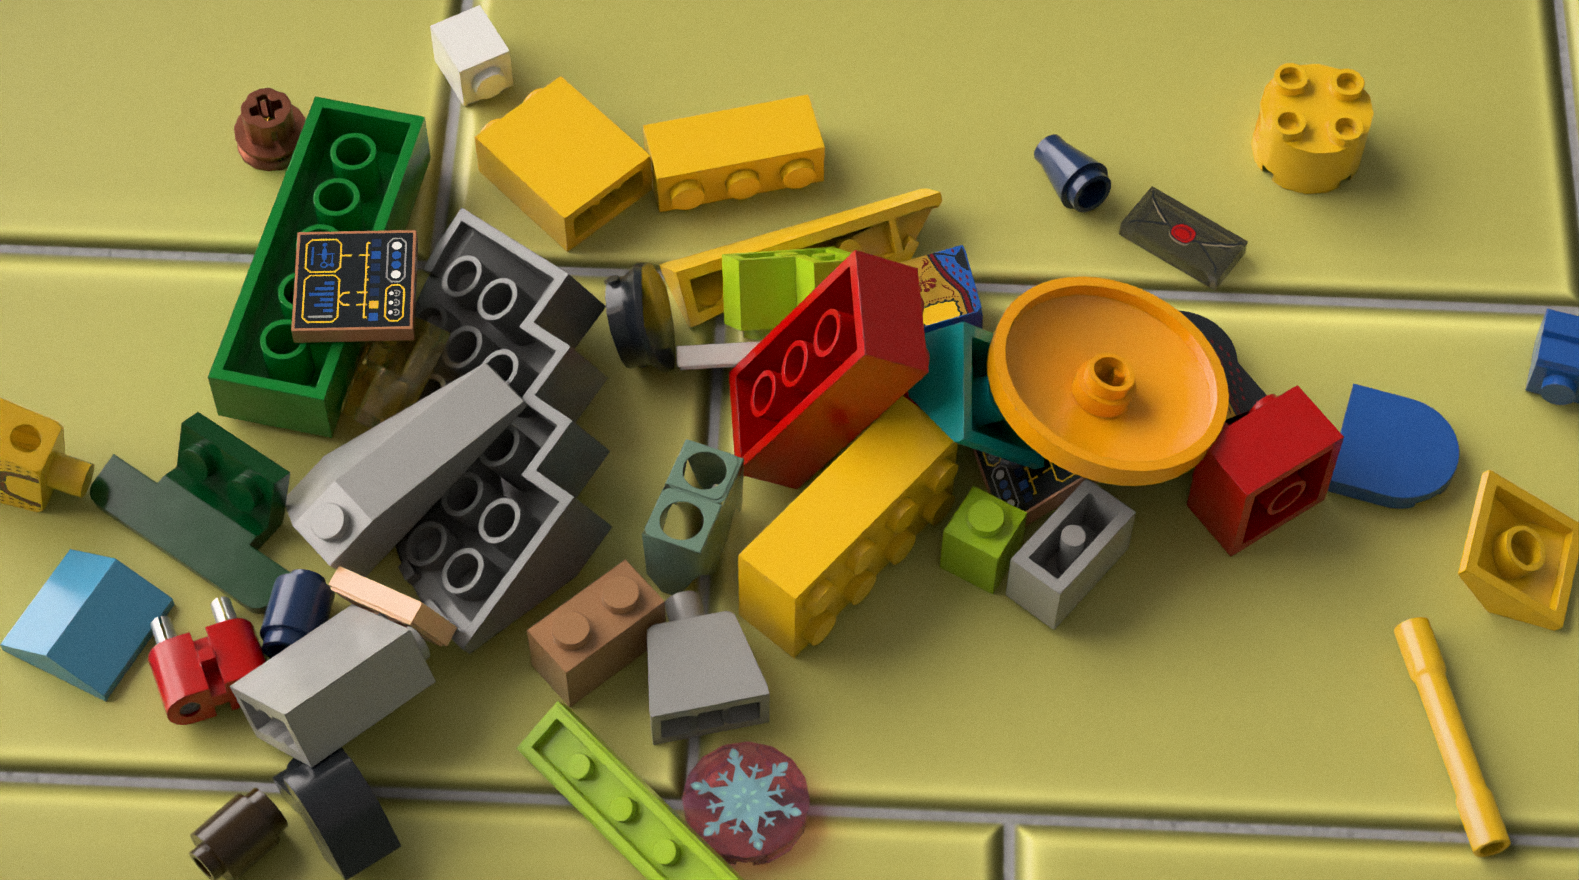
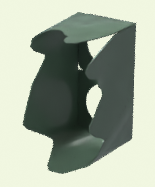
M688 439L685 440L642 533L647 575L662 592L670 595L683 592L698 576L715 574L728 538L735 510L740 511L742 508L743 458ZM687 460L699 485L703 489L695 488L685 480ZM678 502H688L701 510L704 517V525L696 536L686 540H678L664 533V524L673 503L676 505Z

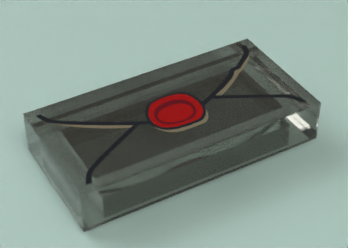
M1153 186L1121 222L1119 235L1213 290L1218 288L1243 257L1248 241Z

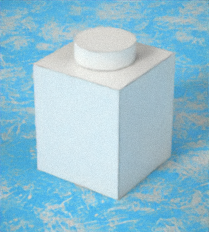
M480 5L430 26L435 62L464 107L481 99L492 98L502 90L513 86L510 50Z

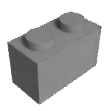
M1086 478L1011 558L1006 596L1055 630L1128 550L1136 512Z

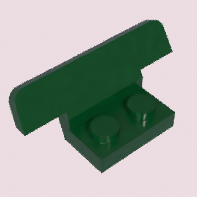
M199 412L181 423L177 467L165 474L158 483L113 454L91 484L90 497L100 510L252 613L263 614L266 612L276 578L280 575L291 573L258 551L283 524L290 472Z

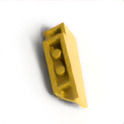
M927 188L915 190L660 264L661 272L687 325L694 327L724 312L722 254L836 247L851 253L854 250L862 251L898 263L907 261L912 258L919 245L916 238L931 210L939 208L942 202L941 192Z

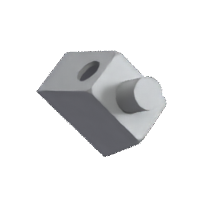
M683 591L668 597L665 601V608L669 622L655 624L647 629L649 712L653 745L768 723L770 703L768 685L735 614L730 611H722L705 615L701 595L695 591Z

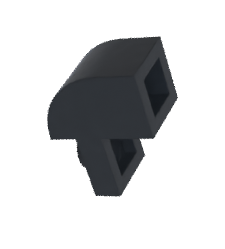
M342 747L313 767L293 758L288 763L287 769L272 777L282 797L304 819L324 859L345 880L350 879L402 847L376 796Z

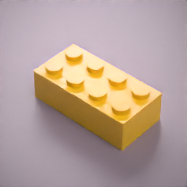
M901 396L738 555L739 616L793 658L809 643L813 646L821 643L835 625L836 616L849 603L857 605L869 594L876 582V575L889 562L893 565L901 562L912 549L916 541V535L928 523L936 525L948 514L955 501V496L952 493L954 477L958 471V465L956 464L958 443H955L922 409L904 396Z

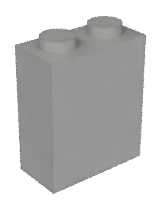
M352 604L239 679L230 688L257 738L313 767L436 681L425 661L430 657L428 646L411 626L403 627L390 621L381 613L376 615Z

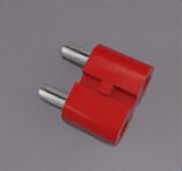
M221 597L227 620L224 618L218 598L210 604L216 624L205 627L207 637L193 641L190 632L177 636L171 618L161 616L168 638L165 640L158 617L150 624L157 645L151 649L148 661L167 718L176 725L193 724L217 716L215 706L227 702L230 703L232 711L241 708L230 686L266 662L253 624L246 619L237 618L232 602L228 597Z

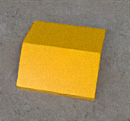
M1488 470L1482 473L1458 575L1487 612L1556 631L1564 625L1578 561L1579 522L1497 473Z

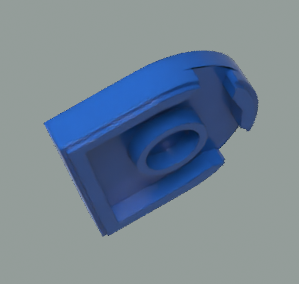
M1353 383L1340 431L1344 439L1328 491L1389 508L1407 509L1414 507L1415 503L1428 500L1437 494L1440 495L1450 485L1459 460L1457 437L1447 420L1432 407L1411 398Z

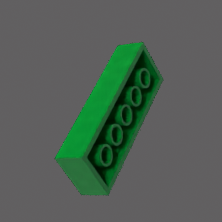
M314 97L208 375L218 416L329 438L333 437L366 341L294 343L291 327L297 233L406 230L431 159L425 117Z

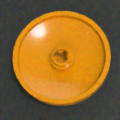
M1079 276L1054 279L1032 287L1018 296L1003 313L989 345L987 376L990 389L1001 414L1010 427L1025 443L1045 459L1073 474L1090 480L1120 486H1143L1177 478L1199 464L1206 456L1207 451L1220 434L1226 420L1229 404L1228 384L1221 362L1209 341L1186 316L1169 303L1127 283L1099 277Z

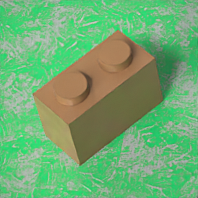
M625 559L527 630L531 665L563 701L571 707L647 651V629L652 625L666 622L665 601Z

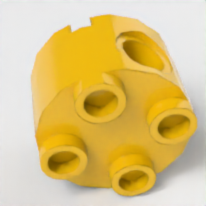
M1285 63L1275 70L1273 79L1265 86L1251 142L1255 163L1261 171L1264 165L1273 174L1272 181L1284 189L1303 194L1327 193L1339 188L1342 180L1350 175L1351 179L1358 172L1374 115L1371 99L1364 89L1365 81L1361 74L1353 69H1337L1321 64L1298 65L1295 63Z

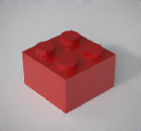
M1298 385L1278 397L1276 394L1267 395L1251 408L1248 415L1231 425L1226 422L1224 423L1220 434L1207 451L1206 456L1195 466L1186 505L1229 556L1232 557L1325 500L1344 436Z

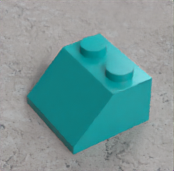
M966 322L925 333L926 348L930 355L929 372L908 390V396L955 443L1032 469L1044 467V457L1025 443L1010 427L992 395L987 376V355L994 333Z

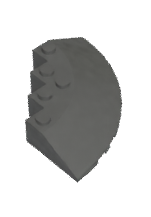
M461 208L437 243L423 269L429 274V277L416 302L414 340L401 341L398 351L389 352L380 393L387 398L384 422L473 369L487 363L528 404L395 545L401 561L398 568L405 581L413 586L422 603L458 627L452 640L464 651L471 654L574 579L613 526L576 499L610 453V450L576 424V421L608 379L606 375L575 350L606 306L570 274L464 208Z

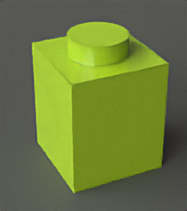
M973 486L943 531L940 568L994 594L1010 568L1011 558L1022 548L1027 512Z

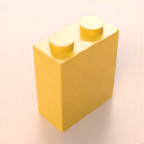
M561 76L546 87L532 91L522 104L501 119L497 118L490 121L475 136L479 172L567 252L652 190L651 155Z

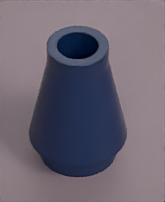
M1057 134L1045 137L1037 145L1034 151V158L1043 167L1058 197L1066 208L1085 213L1094 210L1105 201L1111 190V180L1108 178V170L1105 165L1066 143Z

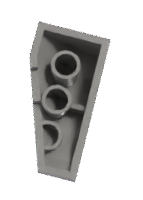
M487 363L480 365L325 455L287 495L285 506L292 526L329 566L335 569L341 566L366 577L528 404Z

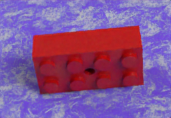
M854 250L729 372L734 455L744 459V476L798 489L929 372L930 355L925 341L923 323L924 301L920 294L918 268Z

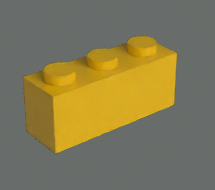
M808 94L643 125L644 150L651 155L652 188L659 213L675 209L689 210L701 204L732 198L746 199L758 193L784 188L799 189L811 183L824 181L825 146Z

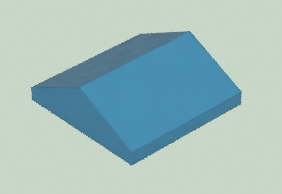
M70 549L0 646L3 651L99 699L107 701L153 636L150 626L151 622L158 617L161 625V616H167L175 604L173 598L119 560Z

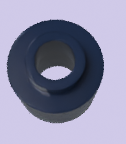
M296 569L289 574H283L276 578L260 629V637L263 640L262 651L270 659L329 620L335 592L326 584L323 576L311 570Z

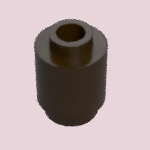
M253 788L245 796L240 793L235 795L190 834L196 847L189 852V855L197 867L210 880H218L221 876L226 880H237L280 842L279 834L288 827V822L267 795L261 790Z

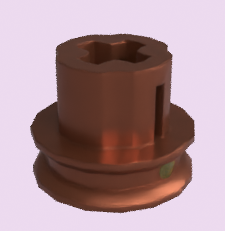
M262 88L253 91L240 107L241 114L238 116L234 126L238 153L245 163L255 169L264 171L284 170L288 168L306 118L299 108L291 104L290 99L285 93L276 91L273 88ZM276 131L277 141H273L272 132Z

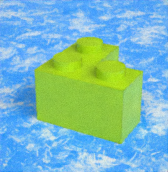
M836 247L722 254L724 324L743 331V338L763 340L851 252Z

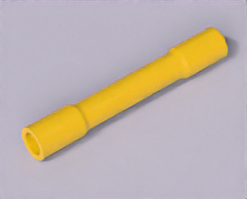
M1416 617L1408 619L1395 627L1394 634L1410 679L1417 686L1455 791L1456 806L1473 854L1477 857L1495 855L1507 849L1511 845V841L1494 795L1485 783L1446 677V665L1428 618Z

